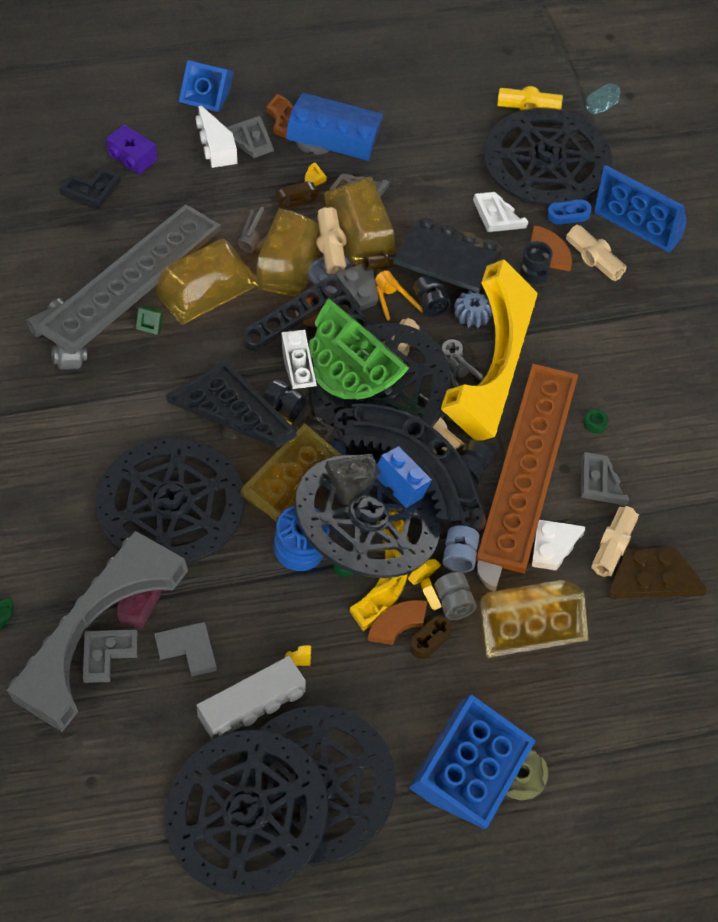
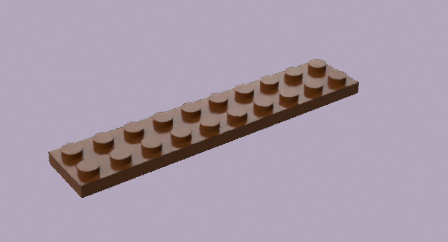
M532 364L478 551L477 562L480 560L502 566V568L525 574L578 374Z

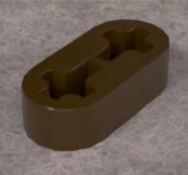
M309 181L281 188L276 193V199L281 208H291L313 202L319 194L315 184Z
M442 616L431 619L413 636L410 647L411 653L420 659L431 656L449 639L452 628L451 622ZM436 627H444V632L440 630L434 635ZM427 640H429L427 642V648H418V642L420 644H424Z

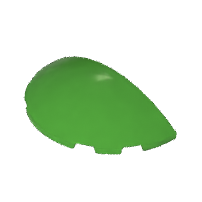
M330 299L327 300L315 321L317 326L315 338L310 339L309 342L310 356L313 358L314 375L318 384L328 393L338 398L357 400L374 396L389 388L405 374L409 367Z

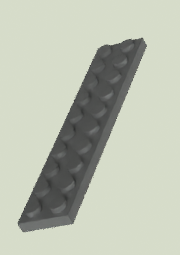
M185 204L37 325V331L67 351L75 354L218 234L221 225Z

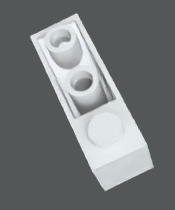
M199 106L196 124L198 129H202L200 131V139L202 144H206L204 147L206 160L210 159L212 168L237 164V148L232 132L205 108Z
M305 330L282 332V353L292 389L316 386Z

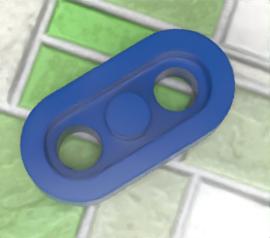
M585 200L552 203L548 208L547 217L554 224L584 222L590 218L592 208Z

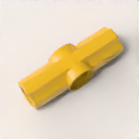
M532 86L525 87L522 90L500 88L497 106L520 108L521 111L533 108L561 110L563 95L540 93L536 87Z

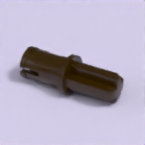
M382 252L375 256H365L362 259L363 269L365 271L372 269L387 270L389 267L399 266L393 264L397 253L386 254Z

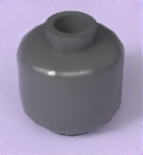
M56 344L51 349L52 362L61 370L79 369L83 361L87 360L86 346L72 354Z

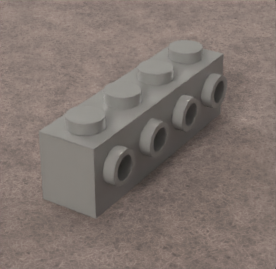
M290 656L197 704L198 718L211 739L214 740L220 736L233 733L234 730L243 725L249 726L253 724L258 717L277 711L282 704L288 701L298 700L305 693V679Z

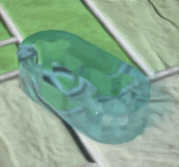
M606 84L594 91L587 98L586 109L591 113L598 114L613 106L620 99V87L616 84Z

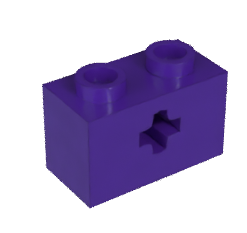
M125 124L106 138L108 154L138 174H141L157 160L156 144Z

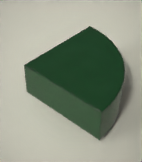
M12 597L0 601V629L10 621L13 615L14 605Z

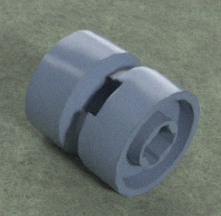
M467 526L451 527L447 533L443 565L454 572L466 573L472 571L475 568L479 533Z

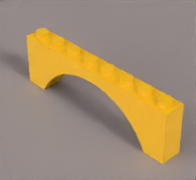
M505 260L488 265L481 282L488 296L495 323V351L490 369L477 386L464 384L447 390L441 406V410L476 441L493 438L497 433L538 294Z

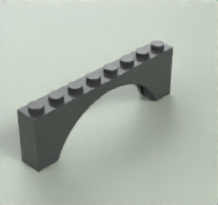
M135 531L130 538L123 542L121 549L115 557L109 559L103 572L93 579L86 593L76 600L74 608L70 613L60 620L53 634L44 640L41 649L27 661L26 667L20 675L11 681L7 692L13 702L63 732L79 712L71 694L69 673L73 653L87 627L104 610L131 595L151 590H174L188 572L185 559Z

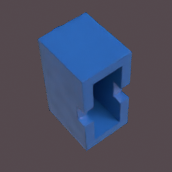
M399 446L381 456L373 473L385 487L389 486L394 491L393 496L405 508L421 500L432 481Z

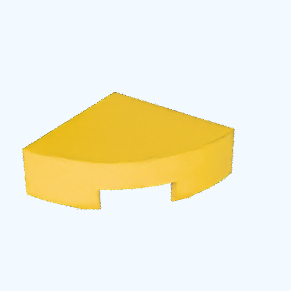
M316 162L308 167L305 174V182H313L315 186L326 182V175Z
M430 559L419 569L413 571L409 575L408 580L413 585L418 584L430 577L441 564L436 559Z
M430 578L422 580L421 587L431 608L434 611L441 608V602Z
M299 646L298 651H288L285 658L290 656L296 666H310L311 646Z

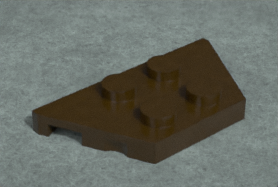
M677 548L627 549L608 596L609 598L705 595L707 589Z

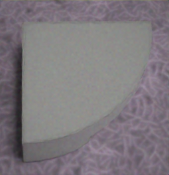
M478 560L477 575L486 588L495 592L502 566Z

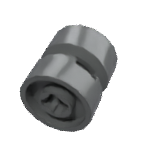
M449 573L435 582L434 588L439 600L442 601V609L447 619H462L476 610L477 604L471 591H469L470 586L464 573Z

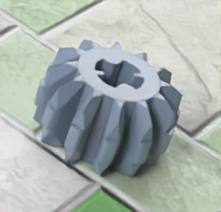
M469 290L467 294L461 293L459 299L455 301V318L459 319L460 324L467 323L468 328L471 325H475L477 328H479L480 324L486 325L493 315L487 294L481 295L480 292L473 293Z

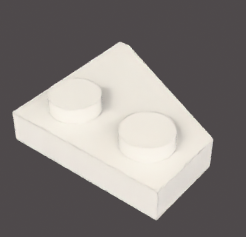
M490 192L474 195V204L487 232L527 227L528 220L525 217L520 219L513 213L515 209L508 203H505L497 193Z
M539 520L535 535L532 567L557 570L565 556L569 555L578 539L584 535L585 527Z

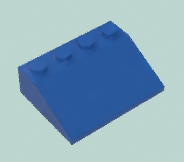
M302 92L289 118L286 139L369 161L384 114Z
M608 166L603 168L594 213L670 253L683 237L687 220L684 205Z
M470 694L459 702L409 788L429 803L483 829H487L536 740Z

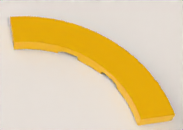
M388 511L389 515L398 514V511ZM403 520L392 522L399 533H402ZM385 529L383 531L389 536L393 537V535L388 531V529ZM396 549L385 550V559L396 558L402 555ZM408 574L393 578H380L375 588L362 600L350 607V613L363 631L372 626L380 614L396 603L405 587Z

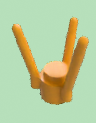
M383 271L376 276L377 293L387 321L390 320L383 293L392 294L396 290L423 313L419 303L400 286L390 271Z

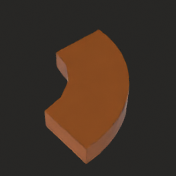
M279 94L266 106V112L272 115L276 121L273 133L286 138L288 121L293 105Z
M534 225L531 242L541 241L551 247L553 254L550 268L571 271V253L565 242L555 233Z
M413 600L401 602L385 610L373 623L369 631L368 641L393 645L396 637L404 630L413 627L423 628L427 601Z

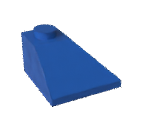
M187 60L179 102L197 107L202 106L205 109L219 112L230 91L234 71Z

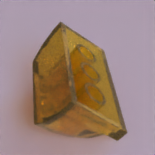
M371 176L354 180L335 190L324 192L323 197L327 208L333 207L337 210L339 227L347 239V243L343 248L351 263V267L362 264V259L365 256H375L382 252L386 254L395 253L394 231Z
M278 209L258 257V289L295 297L303 293L308 281L309 272L312 271L313 262L320 251L317 246V237L321 236L319 224L305 215L291 210Z
M223 238L166 266L158 281L157 296L179 323L183 325L258 286V279L244 264L231 243Z
M305 423L296 432L297 437L284 444L242 487L240 492L243 498L253 506L264 511L276 522H278L279 516L286 509L294 506L298 485L306 472L323 460L342 456Z
M561 580L486 593L481 599L480 611L487 658L589 640L584 592L573 583Z

